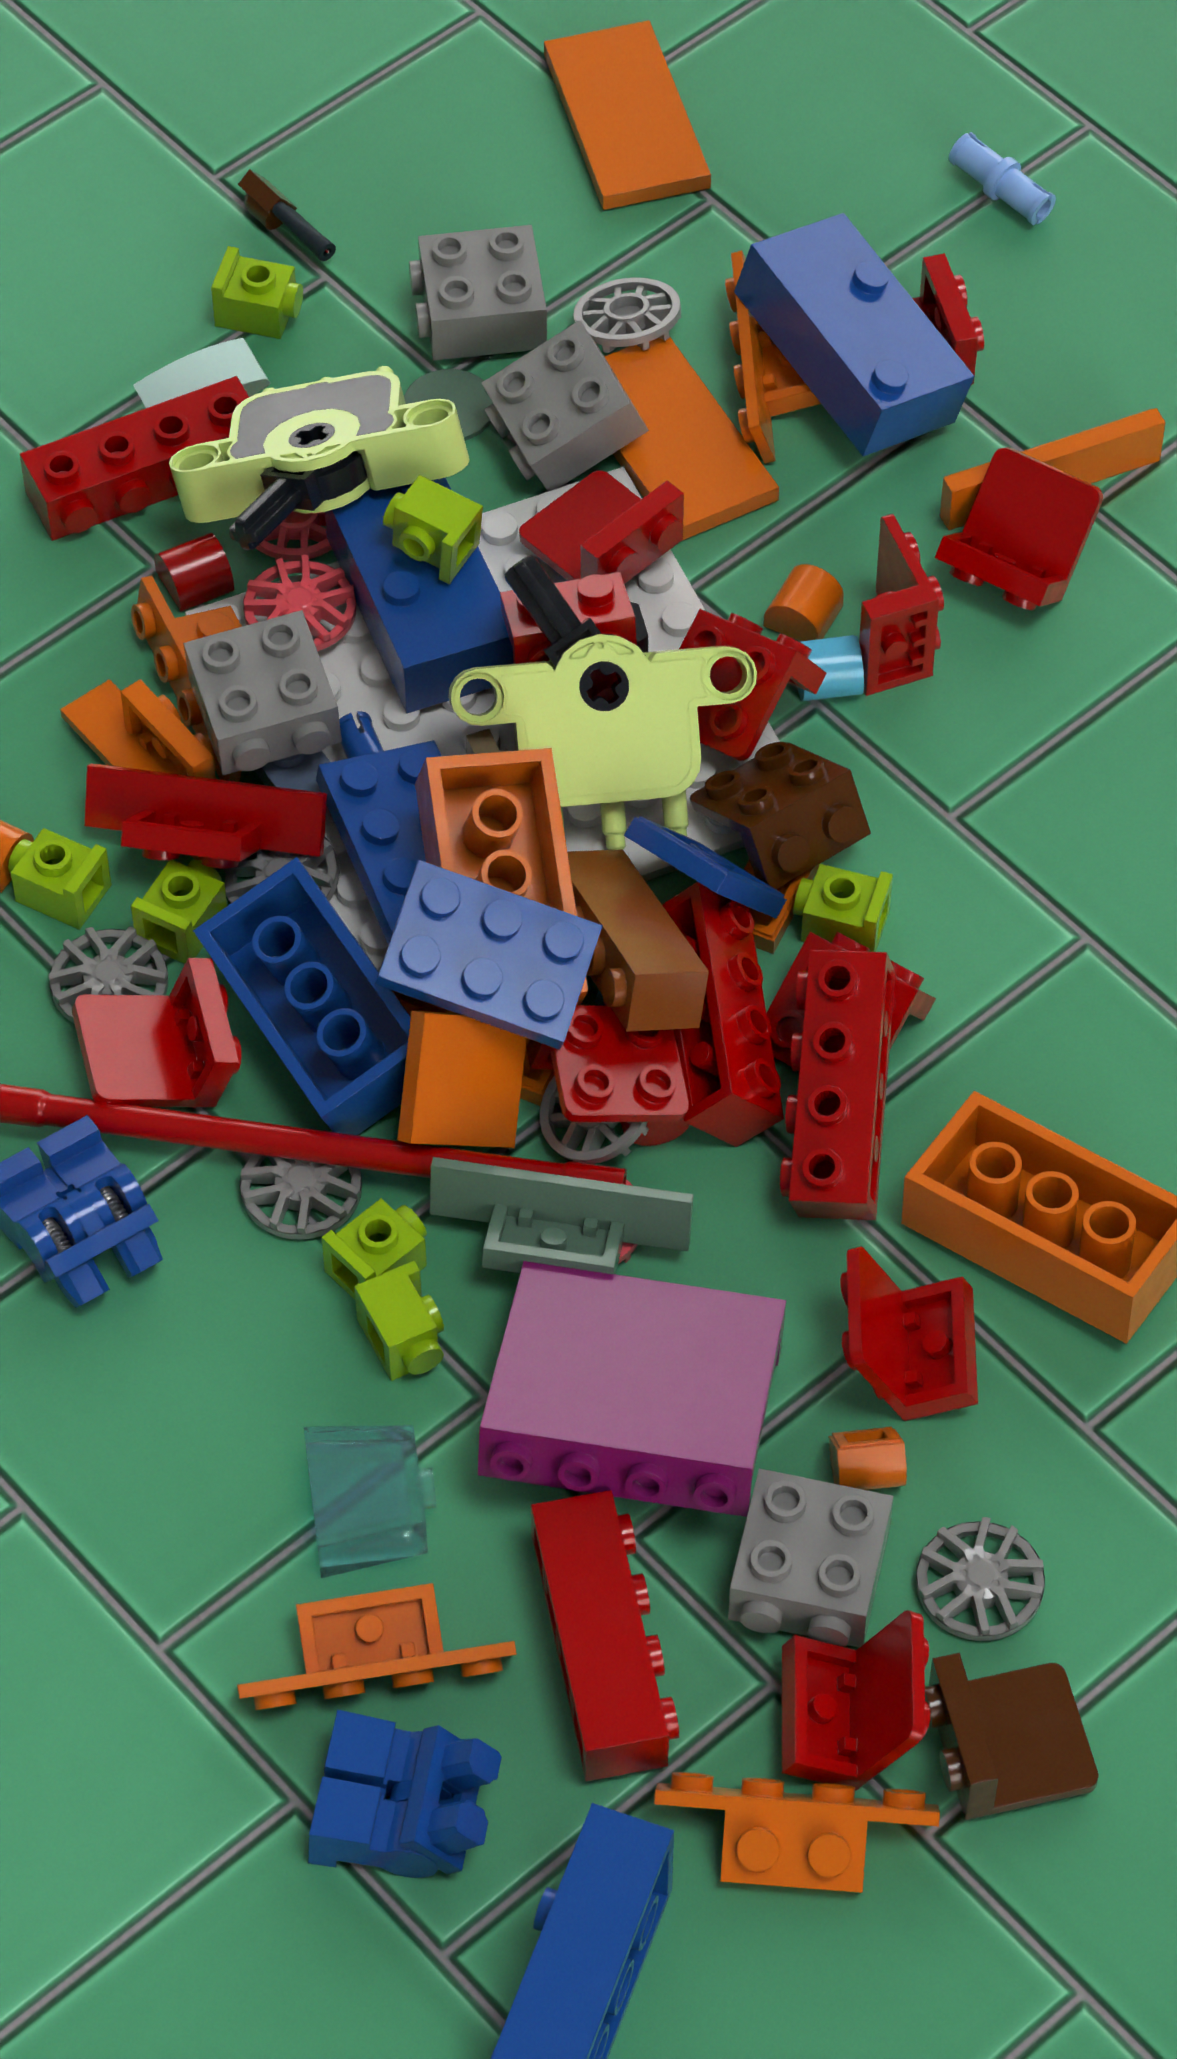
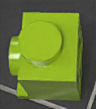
M231 246L227 247L211 286L216 327L281 339L289 317L297 318L303 300V285L296 283L294 266L243 257L239 254V248Z
M419 475L405 494L398 492L391 499L384 513L383 525L393 530V546L401 549L414 560L425 561L439 568V580L450 584L480 544L483 506Z
M45 828L40 831L33 842L22 839L15 846L9 859L8 870L11 873L15 901L79 930L112 885L106 848L95 844L91 849Z
M169 860L142 899L137 897L131 905L133 926L136 929L137 935L148 940L153 939L162 954L184 964L188 958H196L203 945L193 930L227 907L225 883L221 881L219 873L213 867L202 865L201 860H191L187 866L177 861Z
M819 864L814 880L801 879L794 902L793 914L802 916L801 941L805 942L809 932H812L832 942L838 931L870 949L869 952H876L890 911L893 874L881 871L879 878Z
M380 1198L337 1233L330 1230L321 1237L324 1270L355 1300V1285L415 1260L420 1271L427 1266L424 1238L427 1235L426 1228L418 1215L408 1206L401 1205L394 1210Z
M415 1260L354 1286L357 1320L391 1381L409 1373L413 1375L425 1373L441 1362L444 1353L438 1344V1333L444 1331L443 1320L430 1295L422 1297L420 1269Z

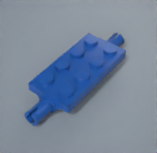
M357 711L356 717L360 724L359 728L355 724L352 713L346 714L339 719L342 739L340 744L347 759L319 764L316 782L321 793H327L326 805L389 945L418 860L426 862L415 782L425 758L439 757L441 753L435 740L384 751L372 725L370 715L366 712Z

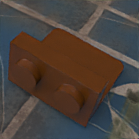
M774 742L761 747L755 753L753 759L734 770L719 772L711 776L705 782L704 787L695 791L690 796L694 811L740 832L755 877L775 889L780 888L871 834L851 770L788 742Z
M960 1653L932 1658L929 1686H925V1701L930 1707L929 1728L938 1729L944 1748L939 1752L943 1779L949 1792L957 1791L965 1820L1087 1794L1096 1788L1099 1777L1098 1770L1066 1671L1061 1665L1047 1663L968 1680Z

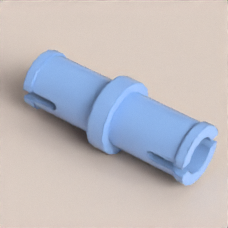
M972 132L962 135L952 147L948 159L950 163L957 165L983 185V192L990 199L996 201L1001 199L1025 217L1032 225L1040 224L1050 214L1056 202L1055 195L1047 192L1022 173L1021 165L1012 157H1001L980 141Z

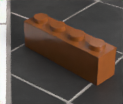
M624 850L567 851L577 916L603 925L587 975L591 977L601 992L605 1005L611 1007L627 1032L700 1028L709 971Z

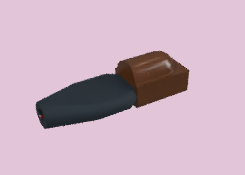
M249 169L238 183L246 192L244 204L247 210L268 230L277 229L282 224L287 226L320 261L330 259L335 253L336 246L296 212L297 207L267 179Z

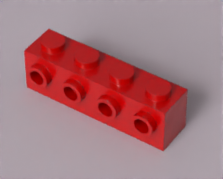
M234 376L20 453L25 492L51 540L54 541L73 533L86 531L97 524L128 513L138 512L147 506L177 496V488L169 466L171 457L188 446L229 438L232 414L236 406L249 398L239 378Z
M696 882L662 904L709 971L700 1028L674 1029L689 1101V1110L684 1117V1122L738 1147L784 1119L779 1091L781 1081L775 1067L771 1043L772 1027L766 1013L762 989L763 973L757 959L753 934L755 927L753 917L749 908L745 905L719 895L701 883Z
M810 950L808 971H799L796 1003L799 1010H805L803 1033H794L791 1042V1067L793 1071L799 1072L798 1095L788 1096L785 1113L786 1131L788 1134H794L792 1158H783L780 1171L781 1195L789 1197V1202L798 1217L876 1221L896 974L887 952Z
M612 1490L531 1504L532 1541L585 1781L667 1767L669 1740L679 1738V1725L672 1696L660 1698L655 1677L665 1676L664 1660L658 1635L646 1636L641 1616L650 1614V1601L643 1573L631 1575L627 1555L636 1554V1542L629 1513L617 1514Z

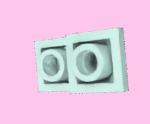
M239 338L191 353L151 373L133 386L145 407L148 408L234 376L239 378L249 397L255 395L271 383L244 338Z

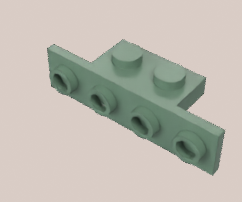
M433 1157L430 1181V1214L489 1223L483 1246L482 1268L521 1273L523 1261L616 1274L623 1242L681 1251L689 1250L694 1194Z

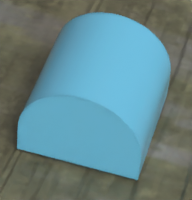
M850 635L800 641L812 649L808 659L827 673L816 695L797 687L802 702L863 694L864 670L858 636Z

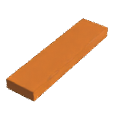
M1157 408L1149 409L1021 452L1091 484L1160 461L1166 422ZM990 462L943 478L940 517L948 531L966 524Z

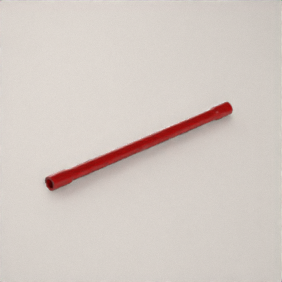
M0 1084V1123L36 1128L43 1126L64 1128L88 1115L98 1127L100 1133L424 1178H431L433 1157L625 1185L627 1180V1169L573 1161L556 1163L131 1104H99L93 1099L51 1094L46 1090Z

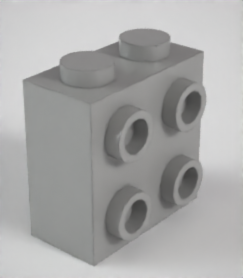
M532 225L418 236L419 260L409 261L412 296L423 295L424 303H415L417 330L419 338H430L433 360L530 351L547 341V308Z
M581 320L482 382L484 389L493 404L484 409L487 416L502 438L512 434L517 443L516 446L508 450L526 480L537 475L548 491L560 488L649 431Z
M303 610L183 643L189 681L222 775L240 770H257L272 761L297 754H314L322 751L329 745L342 742L338 706Z
M759 1468L730 1585L728 1620L741 1622L746 1628L760 1633H775L781 1630L809 1636L810 1639L842 1647L846 1645L861 1647L865 1642L890 1531L894 1496Z

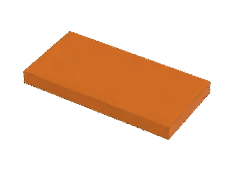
M650 20L544 41V57L603 210L711 188L710 170Z
M671 337L666 341L660 338L649 341L650 348L644 351L639 346L633 345L604 356L649 429L648 432L619 449L613 455L621 467L626 469L633 484L643 498L666 480L684 493L683 540L779 500V486L748 443L745 442L740 432Z

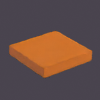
M411 1011L397 1140L411 1144L515 1148L527 1038L458 1013Z

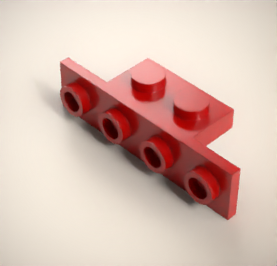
M91 763L87 765L84 826L122 831L121 846L142 849V856L152 860H175L180 857V854L201 857V864L204 866L233 868L260 849L320 857L324 854L327 793Z

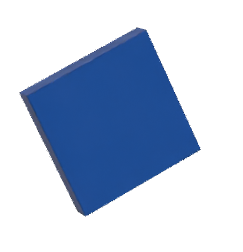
M642 816L639 818L634 817L624 834L628 839L715 893L773 918H777L787 901L783 893L700 842Z

